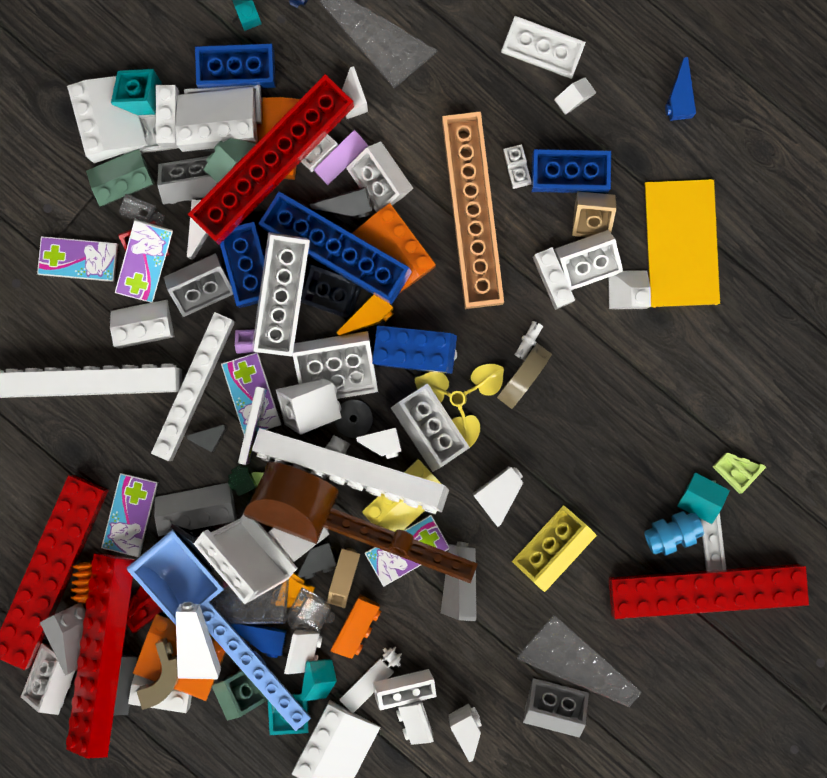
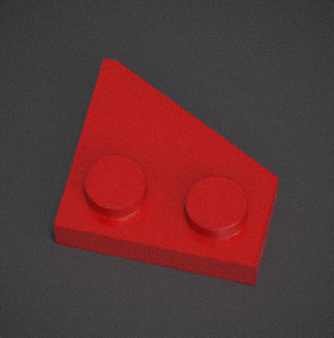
M142 586L139 587L136 595L133 596L128 608L126 624L132 633H136L151 622L156 614L160 615L164 612Z

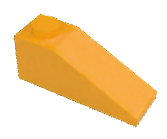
M373 295L336 333L339 336L347 335L381 323L383 320L386 322L393 315L391 312L393 307L386 301Z

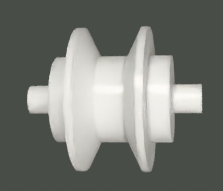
M390 647L388 650L386 648L383 649L385 653L382 655L383 659L381 661L387 660L389 662L388 668L391 665L392 667L395 665L399 667L401 665L399 661L401 660L400 656L402 653L396 654V647L393 649Z

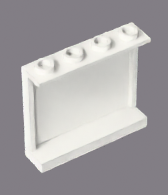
M244 514L240 519L213 532H210L208 529L203 531L194 543L244 604L287 581L297 570L296 565L257 521L245 517Z

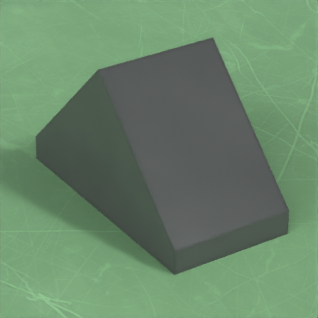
M227 425L187 435V439L210 452H215L227 430Z

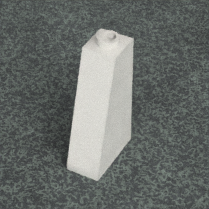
M192 602L179 604L176 610L178 678L218 679L221 666L200 604Z

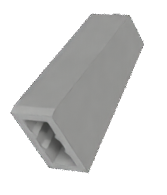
M457 541V545L449 544V553L476 563V550L473 547H469V543ZM476 570L471 584L445 574L441 614L457 620L476 621Z

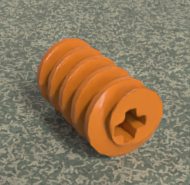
M80 562L73 566L78 572L73 573L72 576L77 577L78 580L72 581V584L77 585V587L71 589V591L77 593V595L72 596L71 599L76 602L86 603L92 562Z

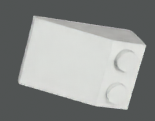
M302 626L296 628L292 636L284 674L304 673L306 661L318 660V655H315L316 649L321 647L323 638L319 636L320 630Z

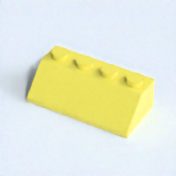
M419 459L404 472L441 484ZM381 494L362 513L371 523L395 532L396 530H405L425 509H422L420 505H418V508L408 506L403 503L404 500H399V503L391 501L384 497V494Z
M563 505L512 562L545 592L597 535Z

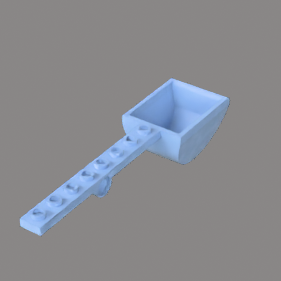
M173 529L127 567L128 572L175 625L176 610L179 604L184 602L200 604L210 635L295 731L311 719L305 709L269 670L263 658L248 646L210 601L222 592L224 587Z

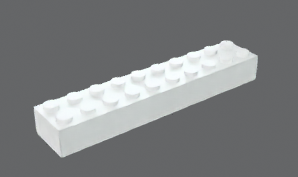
M145 364L142 365V368L134 365H122V369L115 366H103V370L95 366H85L83 370L76 367H64V371L57 368H45V371L37 368H25V372L18 369H6V373H4L3 370H0V398L179 392L182 386V369L177 368L173 364H161V368H157V365Z
M261 428L258 430L252 451L257 453L256 457L261 458V460L267 462L275 460L274 462L292 465L305 472L311 471V474L326 480L329 477V480L340 485H344L346 482L353 489L362 491L365 488L370 494L379 497L381 494H384V497L399 503V500H404L403 503L414 508H418V505H420L422 509L436 514L437 511H443L449 489L443 484Z

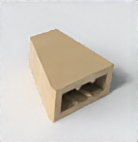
M350 548L346 550L341 549L328 594V604L342 608L346 607L360 557L357 551Z

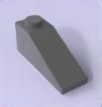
M367 186L314 201L310 204L312 209L349 216L358 215L359 218L370 215L369 212L373 209Z

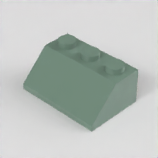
M140 149L131 151L86 171L91 189L100 207L155 184Z

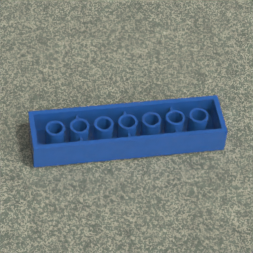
M279 191L259 222V225L270 233L308 238L310 240L309 257L391 305L412 273L408 266Z

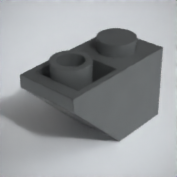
M328 542L310 549L298 574L299 578L305 577V579L316 576L315 572L323 570V573L334 570L333 566L337 565L331 543Z

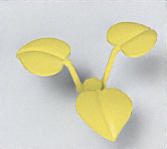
M485 364L477 367L471 375V381L476 386L465 392L454 391L452 394L447 392L449 380L446 375L438 372H429L416 377L415 384L418 390L428 383L440 403L444 399V394L450 397L451 404L458 407L462 416L455 417L452 421L469 447H471L479 436L480 423L474 415L465 417L462 406L467 401L466 395L479 388L480 393L483 395L496 394L503 383L504 368L496 364Z

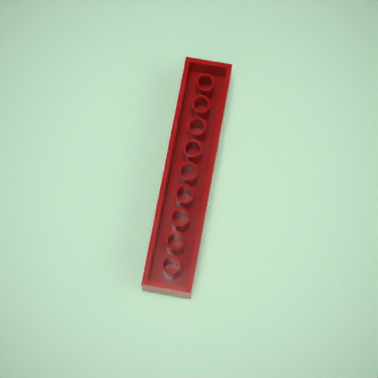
M325 74L188 215L220 245L354 108L353 100Z
M68 475L0 629V660L23 670L32 666L45 637V632L40 622L55 614L75 569L73 566L79 560L108 494V489L76 475Z
M94 554L91 563L92 571L88 583L89 592L86 600L85 618L83 620V634L80 640L81 648L77 661V676L74 682L75 690L74 697L72 698V712L69 719V733L66 739V750L85 758L108 757L133 579L127 567L135 561L134 559L117 555Z
M800 564L609 577L611 616L614 619L809 605L806 566Z

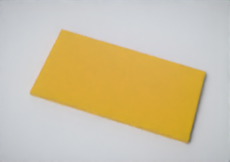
M714 180L645 182L651 307L720 304Z

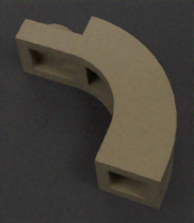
M537 343L497 398L513 409L545 367L552 354Z
M167 638L160 639L155 644L162 665L160 678L153 683L140 686L136 691L142 710L153 707L166 699L179 680L177 655L172 656L173 647L170 642L168 643Z

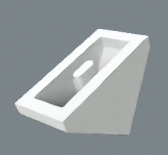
M585 77L572 83L554 100L566 115L595 95L596 91Z

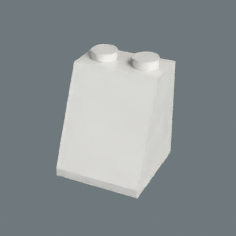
M325 378L276 390L285 425L300 435L341 418V405L336 397L337 388L334 383Z
M508 466L473 493V496L497 527L503 522L523 484L521 480L523 476L515 467L512 469V467Z
M275 528L268 532L292 562H295L316 545ZM327 528L323 529L317 544L329 535Z

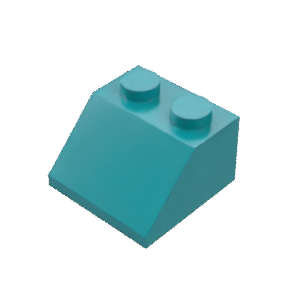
M154 69L118 71L111 104L136 115H155L156 85H162Z

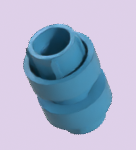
M682 511L672 515V522L666 523L664 519L653 522L652 528L644 532L651 552L653 554L663 552L666 556L676 552V545L682 544L684 548L697 544L696 539L704 535L703 526L697 514L690 513L686 515Z

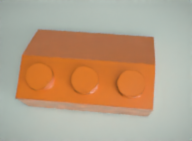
M360 594L341 628L331 651L351 659L355 654L358 656L363 647L360 644L364 637L368 638L372 630L369 627L373 620L377 621L381 613L379 610L380 604Z

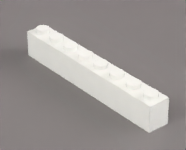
M214 312L151 454L167 461H173L235 321Z

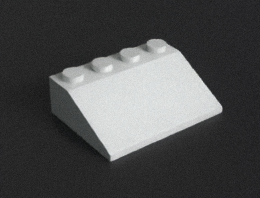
M116 76L83 80L67 86L85 155L93 163L148 146L140 116L111 104Z
M248 87L178 95L175 128L176 143L182 152L214 149L220 141L225 142L229 138L257 144L254 88Z
M368 331L294 343L293 359L299 384L325 378L335 384L337 399L378 392Z
M329 700L293 769L292 775L298 778H354L380 726L355 713L352 714L348 709Z

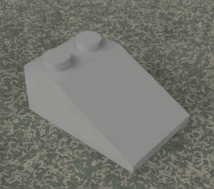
M78 603L40 622L65 676L78 669L77 661L80 655V640L83 634V620L86 613L83 603Z

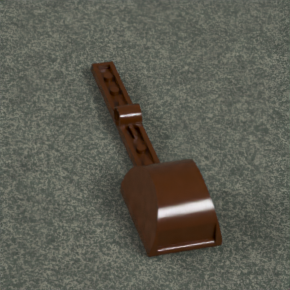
M267 462L265 472L244 511V516L314 544H317L323 529L327 528L470 584L478 563L417 541L407 531L396 530L394 532L334 509L333 506L339 495L336 487L315 475L278 462Z

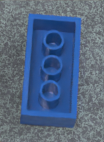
M272 44L195 47L196 85L198 88L246 85L276 88L275 55Z
M534 149L532 153L531 192L577 193L579 191L608 193L611 189V151Z
M250 222L237 226L220 243L238 308L258 303L265 260L257 225L255 222Z
M377 326L372 364L452 374L457 335L444 332Z

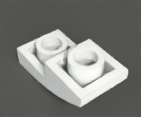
M522 144L503 149L512 188L531 185V178Z

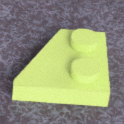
M724 453L712 466L739 494L743 493L766 468L765 465L750 462L748 459L739 458L730 453Z

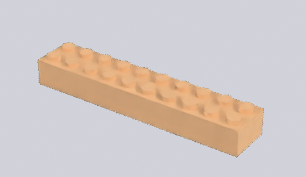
M481 112L442 116L465 309L503 305L504 297Z

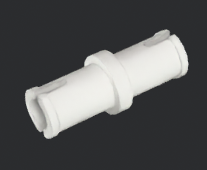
M532 321L526 335H523L521 338L522 342L514 354L518 358L521 357L522 360L526 359L532 346H535V340L543 328L541 324L538 323L537 325L535 321Z

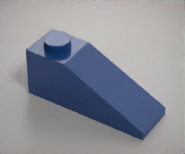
M685 57L680 63L667 104L665 105V112L669 116L670 121L693 118L696 114L688 57Z
M230 620L228 622L241 637L262 653H266V656L277 658L283 654L287 630L237 620Z

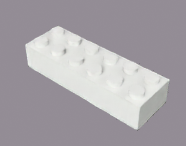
M268 232L252 343L253 352L284 356L293 355L310 242L308 238Z

